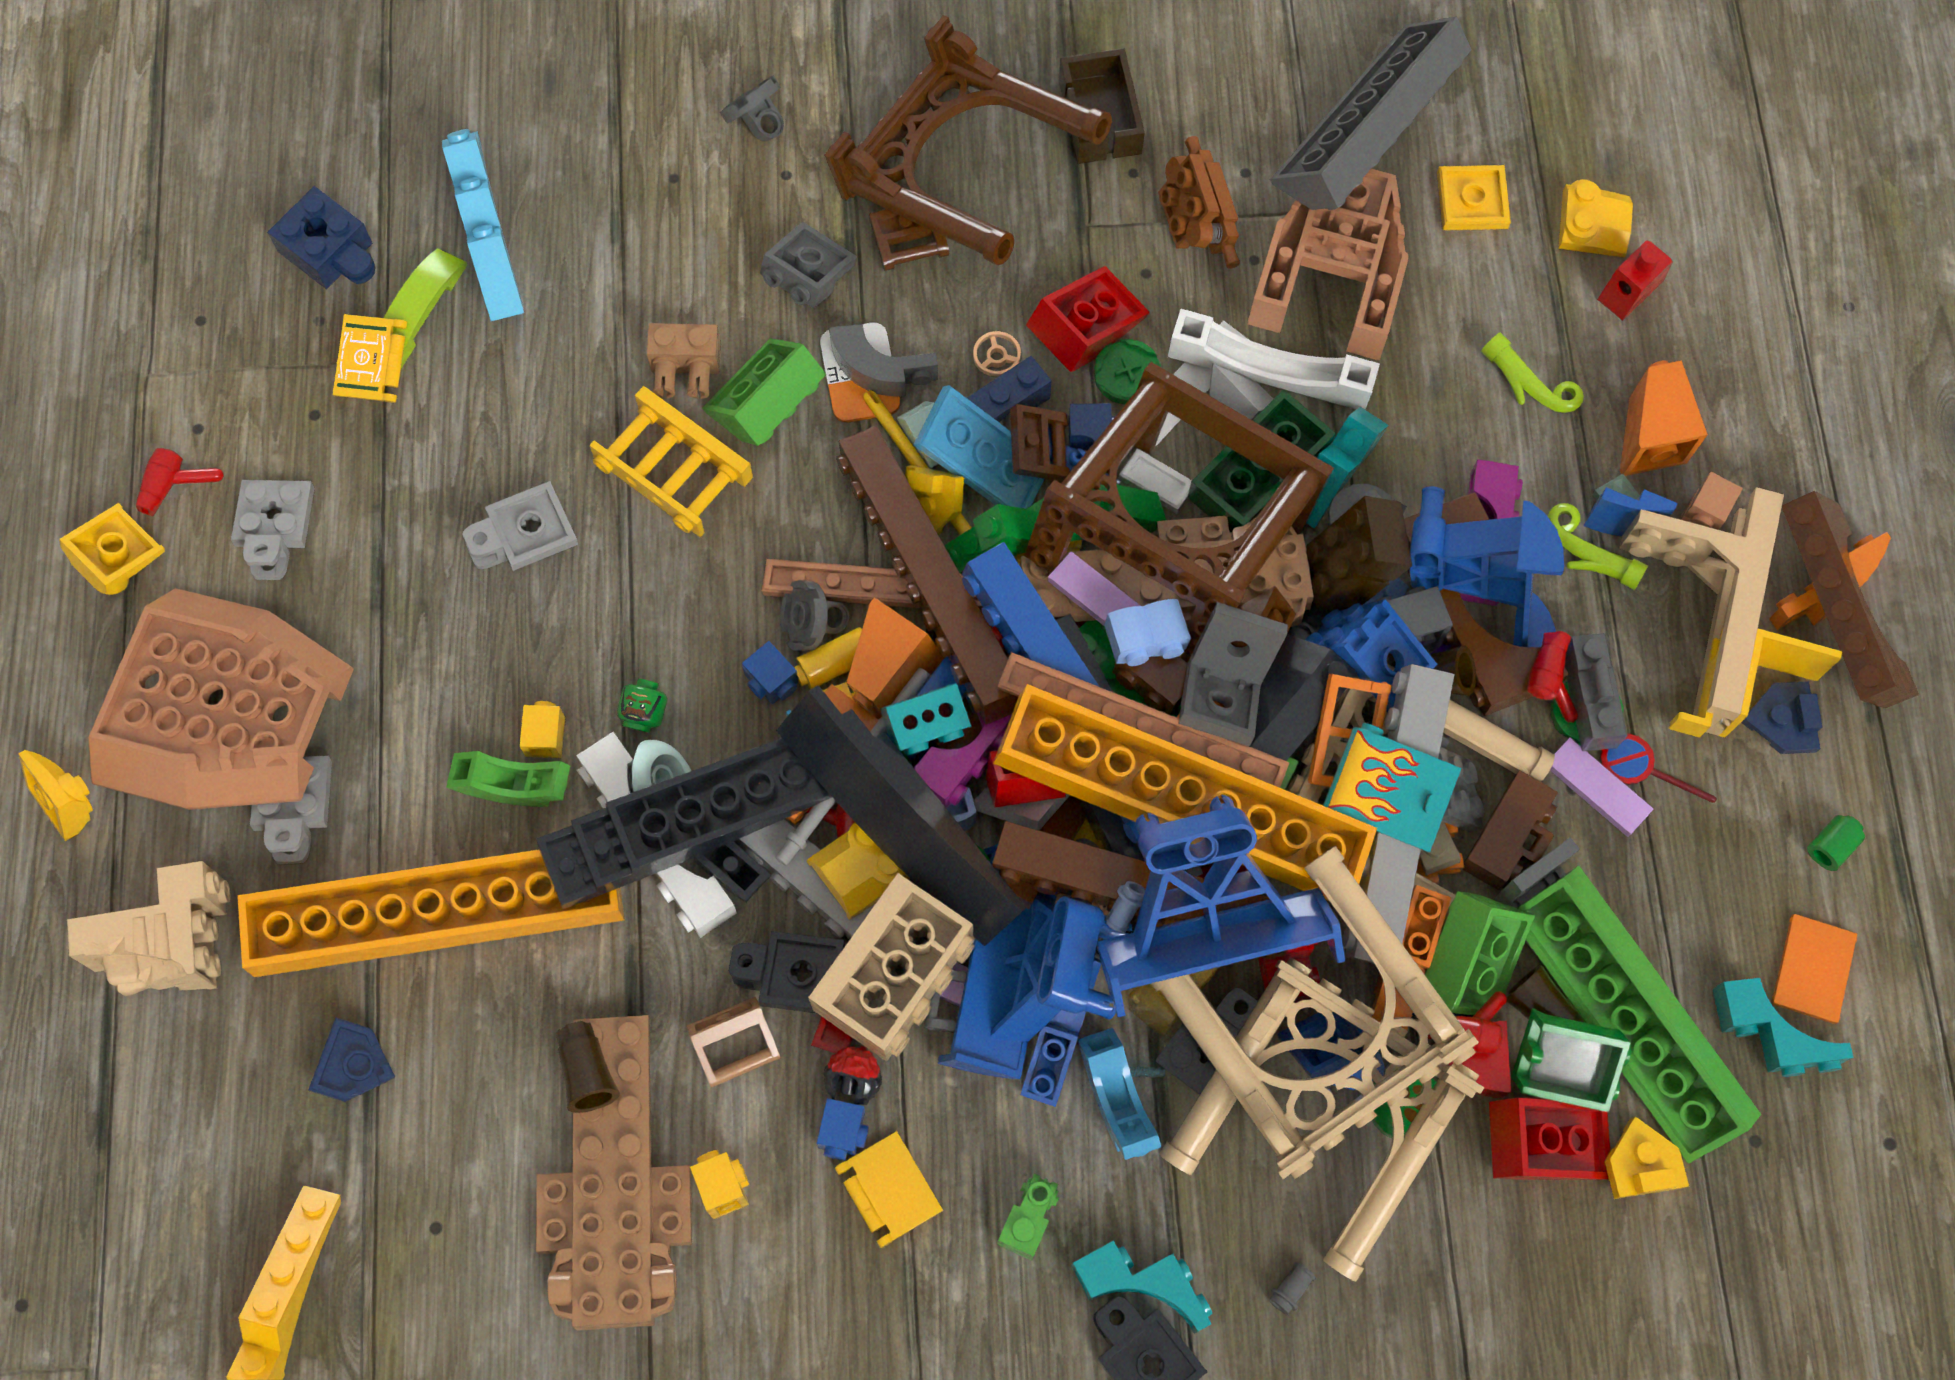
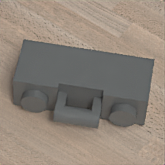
M1606 634L1572 636L1566 652L1565 668L1569 674L1567 682L1570 697L1578 714L1576 726L1582 752L1617 748L1628 735Z

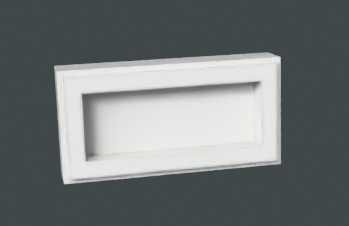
M1138 448L1118 478L1132 488L1158 492L1161 505L1176 514L1187 500L1192 481Z

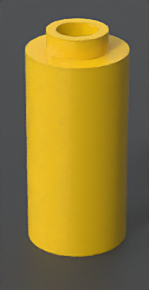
M861 627L797 657L796 662L798 665L794 668L797 670L800 685L804 686L807 684L810 689H813L849 672L861 635Z

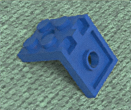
M1386 599L1364 605L1357 603L1341 611L1335 609L1322 619L1323 626L1305 639L1306 641L1332 649L1357 672L1359 679L1380 683L1387 682L1393 685L1394 677L1397 672L1401 671L1402 667L1414 664L1434 669L1437 665ZM1388 653L1392 654L1395 659L1396 666L1394 671L1387 665ZM1392 689L1388 698L1387 713L1390 708L1394 707L1396 694L1392 692ZM1372 693L1377 700L1378 693Z

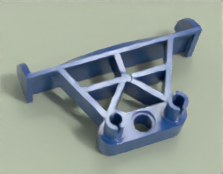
M1434 486L1423 488L1420 516L1413 523L1411 538V586L1413 588L1424 586L1426 589L1438 586L1439 591L1447 589L1516 606L1513 645L1528 648L1541 647L1543 634L1556 632L1550 612L1541 599L1532 592L1534 574L1562 575L1564 572L1563 545L1556 527L1547 515L1530 501H1523V511L1520 517L1446 524V521L1442 518L1445 490Z
M1221 795L1224 803L1220 802L1218 796L1215 797L1209 805L1210 812L1160 824L1158 817L1151 813H1147L1149 821H1146L1143 814L1137 818L1135 828L1140 835L1138 846L1151 872L1134 933L1097 942L1101 965L1117 1017L1126 1016L1121 994L1123 990L1327 940L1336 962H1345L1340 923L1319 887L1280 896L1249 855V852L1255 847L1257 842L1256 832L1246 814L1234 806L1229 796ZM1204 837L1199 843L1191 844L1194 839ZM1214 862L1203 883L1184 871L1185 869ZM1242 863L1248 870L1245 872L1236 873L1242 865ZM1168 882L1178 887L1166 891ZM1263 893H1266L1270 898L1269 900L1216 912L1215 905ZM1203 908L1204 916L1156 927L1158 919Z
M998 844L983 849L991 865ZM1039 892L1030 909L1026 908L989 944L983 946L977 939L974 940L973 944L975 947L970 955L950 1054L939 1055L937 1063L982 1075L1021 1079L1028 1042L1061 1010L1073 1014L1086 1011L1102 1016L1105 1019H1112L1116 1011L1114 1007L1109 1006L1110 1003L1113 1004L1111 996L1089 988L1098 937L1110 939L1129 933L1118 932L1110 928L1106 924L1107 921H1105L1106 915L1097 906L1066 896L1061 897L1057 901L1055 895ZM1131 923L1129 924V928L1127 929V931H1132Z

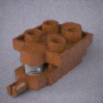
M1197 136L1188 137L1185 140L1189 155L1175 156L1167 162L1165 167L1167 182L1158 191L1159 200L1169 224V231L1173 236L1177 249H1188L1189 246L1206 248L1209 245L1211 254H1223L1226 267L1228 269L1235 268L1240 264L1235 250V243L1239 237L1235 225L1238 216L1220 163L1214 162L1210 150L1201 149Z

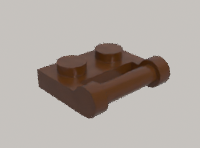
M887 209L869 213V221L884 271L894 269V265L938 255L939 258L949 256L946 237ZM932 235L934 238V242L891 252L889 247Z
M1016 404L1010 409L1013 474L1049 479L1051 482L1056 480L1062 483L1070 473V468L1067 467L1065 445V427L1068 426L1067 414L1060 411ZM1048 428L1051 429L1053 464H1050Z

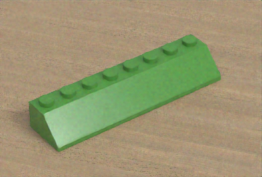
M1579 865L1517 907L1535 915L1526 941L1573 1006L1579 1011L1583 1020L1588 1024L1611 1029L1618 1028L1631 1042V1057L1626 1066L1623 1065L1622 1073L1672 1143L1680 1149L1681 1155L1688 1164L1750 1130L1761 1113Z

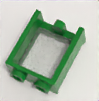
M1532 1008L1511 1078L1522 1094L1609 1112L1612 1100H1616L1619 1095V1078L1623 1065L1626 1066L1631 1057V1042L1618 1028L1611 1029L1547 1015Z

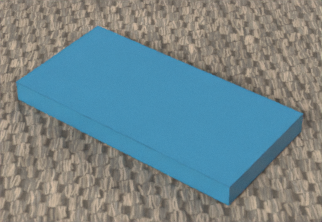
M950 385L942 388L913 445L952 474L963 476L964 483L994 505L1001 504L1024 509L1030 507L1044 479L1013 474L1011 431Z

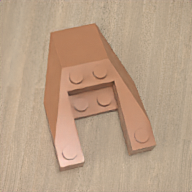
M1370 169L1363 177V182L1354 188L1347 196L1345 203L1335 210H1311L1297 200L1292 204L1290 211L1283 219L1280 218L1276 224L1252 304L1248 325L1277 333L1281 332L1300 265L1365 283L1346 352L1380 360L1389 334L1408 262V253L1405 252L1404 225L1401 224L1399 213L1401 206L1396 175Z

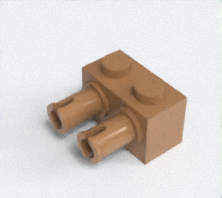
M649 323L647 357L651 372L655 373L653 393L663 398L665 389L667 391L666 397H673L675 395V373H689L688 396L698 399L699 386L701 399L707 398L710 392V374H719L721 340L718 325Z

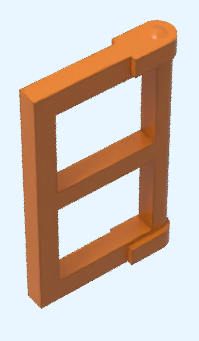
M1335 674L1328 675L1308 783L1331 787L1334 776L1322 774L1329 735L1349 738L1352 729L1331 726L1338 688L1344 687L1378 693L1372 725L1383 729L1392 685L1387 682L1380 683Z

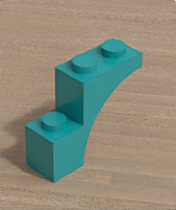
M1359 407L1348 416L1332 444L1317 457L1334 467L1307 522L1313 528L1319 525L1330 508L1333 498L1343 489L1359 466L1373 452L1389 426L1362 407Z
M1760 978L1726 981L1712 989L1722 1033L1735 1031L1736 1037L1751 1036L1759 1033L1768 1073L1781 1071L1782 1077H1791L1805 1074V1068L1818 1067L1819 1073L1841 1070V1063L1854 1058L1850 1043H1831L1812 1038L1785 1021L1769 1001Z
M1112 1241L1071 1265L1089 1301L1116 1292L1140 1293L1156 1298L1173 1308L1187 1322L1194 1334L1212 1324L1208 1317L1213 1313L1202 1293L1196 1296L1189 1281L1193 1280L1189 1267L1183 1258L1177 1261L1174 1254L1163 1258L1132 1276L1129 1269L1134 1267L1130 1255L1124 1246L1117 1248L1115 1242Z

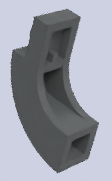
M863 324L829 328L831 348L837 364L850 380L863 389L872 390L879 395L903 397L906 396L905 384L926 385L931 381L938 380L936 353L904 357L887 356L878 352L869 344L864 334Z

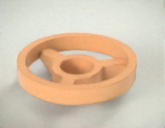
M993 331L984 334L977 340L973 350V358L981 372L992 377H999L1019 364L1021 349L1017 340L1010 334ZM995 337L1010 341L1016 348L1017 357L1008 355L1003 346L997 345ZM990 339L991 347L987 351V360L981 364L977 357V350L985 340ZM993 353H1000L1003 355V358L994 360L991 358V355ZM1005 363H1013L1012 366L1001 371L987 369L991 366L999 368L1004 366Z

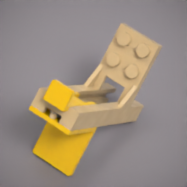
M1756 487L1750 494L1747 514H1745L1746 509L1739 508L1734 514L1730 533L1641 509L1621 538L1619 549L1627 550L1636 557L1660 559L1670 566H1686L1717 594L1693 715L1679 712L1671 720L1670 730L1699 738L1705 732L1725 738L1748 716L1758 666L1818 681L1841 659L1842 651L1758 629L1784 494ZM1714 550L1724 560L1709 557V555Z

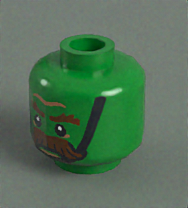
M638 678L637 685L627 684L623 687L617 708V716L620 720H623V727L650 733L651 728H658L662 724L668 698L664 692L658 690L659 683Z

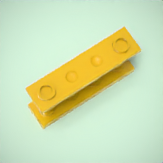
M643 386L635 394L639 415L608 449H605L595 440L590 444L594 457L593 463L605 474L610 472L615 474L673 517L674 524L683 532L689 533L692 531L701 537L705 532L699 515L728 482L733 483L736 481L745 487L753 478L751 464ZM656 422L664 428V436L639 464L632 469L620 460L619 457L648 424L653 425ZM683 442L691 448V455L661 488H658L645 477L675 443L680 444ZM709 461L717 467L719 473L689 507L685 508L674 500L672 496L702 462L707 463Z

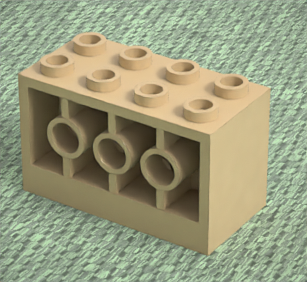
M897 873L808 997L812 1009L885 1061H888L892 1054L898 1057L910 1040L908 1031L913 1023L920 1026L932 1008L930 1006L932 996L935 992L941 995L953 978L951 975L953 966L957 961L963 964L974 949L973 924ZM916 938H927V943L924 945L914 944L913 940ZM900 967L905 969L904 975L892 976L893 969ZM872 999H883V1006L870 1007L869 1002Z

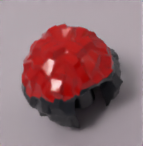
M847 1046L833 1054L823 1072L825 1089L828 1091L830 1098L835 1100L836 1091H840L847 1095L855 1094L854 1104L867 1105L869 1100L875 1097L882 1084V1075L877 1059L865 1046L860 1048Z

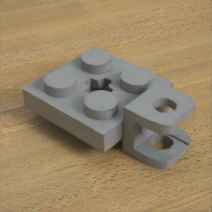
M241 481L231 541L235 547H243L244 560L250 566L254 579H282L287 571L290 552L288 548H305L315 489L311 481ZM277 508L281 511V513L275 514L273 519H268L266 514L271 509ZM264 565H275L272 570H263Z
M550 481L485 506L489 518L468 526L462 533L475 567L478 569L490 568L508 559L514 571L578 545L577 538ZM532 519L534 523L540 522L541 526L535 532L530 533V531L523 530L527 527V520Z
M329 756L303 757L314 767V770L301 801L257 804L251 807L250 826L253 831H264L265 846L272 853L277 864L304 863L310 853L311 831L309 828L327 827L332 761ZM286 851H292V852H295V853L289 855V854H286L285 852H286Z

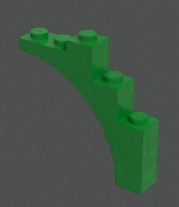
M1100 485L1099 490L1108 492L1105 486ZM1117 485L1120 499L1131 517L1148 532L1156 531L1157 521L1166 520L1158 492ZM1044 498L1026 509L997 504L974 518V527L944 545L959 573L962 574L967 562L1002 542L1006 544L1013 556L1026 553ZM1093 502L1108 512L1113 510L1112 505L1107 502ZM1073 533L1070 542L1084 540L1078 534Z

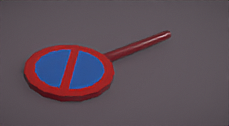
M1627 733L1628 736L1617 748L1602 749L1601 764L1625 785L1638 784L1647 779L1651 774L1711 803L1717 800L1715 796L1655 769L1653 750L1639 736Z

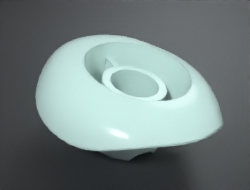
M644 740L638 745L633 759L632 792L688 773L691 769L682 755L671 745L658 740Z

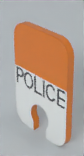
M879 323L863 324L864 334L869 344L878 352L891 356L886 329ZM829 330L826 331L820 339V346L834 416L842 422L876 418L864 401V393L867 392L870 395L869 391L855 384L843 373L832 352ZM877 394L891 415L898 411L900 397Z

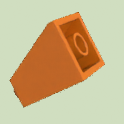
M1662 360L1651 364L1631 394L1620 465V473L1624 474V476L1687 464L1708 435L1682 360L1671 363Z
M874 597L869 604L846 683L855 692V695L852 697L853 700L877 719H880L882 717L880 708L892 704L918 668L924 669L931 675L944 658L928 633Z

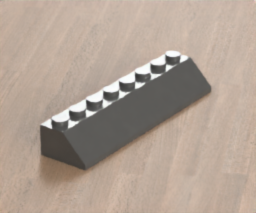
M1457 16L1404 25L1270 179L1272 185L1311 210H1335L1341 207L1352 190L1363 182V177L1372 167L1380 162V157L1389 147L1396 143L1397 137L1406 127L1413 123V118L1422 108L1429 104L1430 98L1438 89L1446 84L1447 78L1462 65L1463 59L1472 50Z

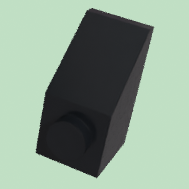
M734 842L694 857L699 867L711 877L714 875L723 888L745 903L771 876L766 869Z

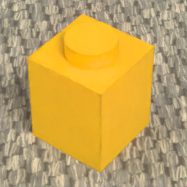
M537 701L534 705L523 706L520 748L525 757L562 758L565 716L560 706H556L555 703L548 701Z

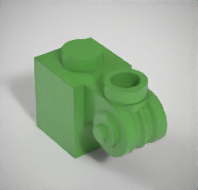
M1035 1173L1032 1178H1028L1027 1182L1023 1183L1020 1190L1023 1191L1022 1204L1020 1207L1013 1205L998 1239V1246L1031 1261L1033 1260L1049 1223V1220L1043 1218L1045 1212L1052 1205L1056 1206L1059 1199L1057 1197L1059 1193L1057 1183L1053 1181L1050 1183L1046 1178L1042 1179L1040 1175Z

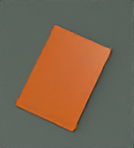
M1792 914L1789 919L1790 924L1774 995L1772 996V1004L1832 1024H1838L1855 943L1857 942V933Z

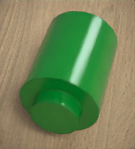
M1836 815L1807 846L1810 857L1821 867L1829 871H1837L1865 840L1863 826L1852 816Z

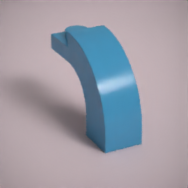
M1110 1028L1078 1039L1082 1059L1095 1099L1117 1152L1121 1151L1124 1159L1127 1160L1132 1157L1146 1155L1149 1151L1161 1148L1158 1133L1139 1099L1129 1070L1124 1047L1114 1029Z

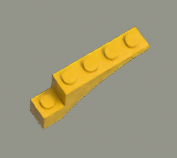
M303 1186L238 1317L243 1343L226 1376L227 1380H283L287 1357L301 1306L320 1251L341 1204L339 1194Z

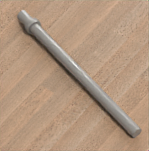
M918 668L892 704L916 696L930 678V674L924 669ZM882 717L870 731L874 737L884 732L888 733ZM833 797L814 805L797 829L787 834L785 837L787 842L775 856L780 863L787 866L798 850L803 851L807 846L805 841L836 802Z

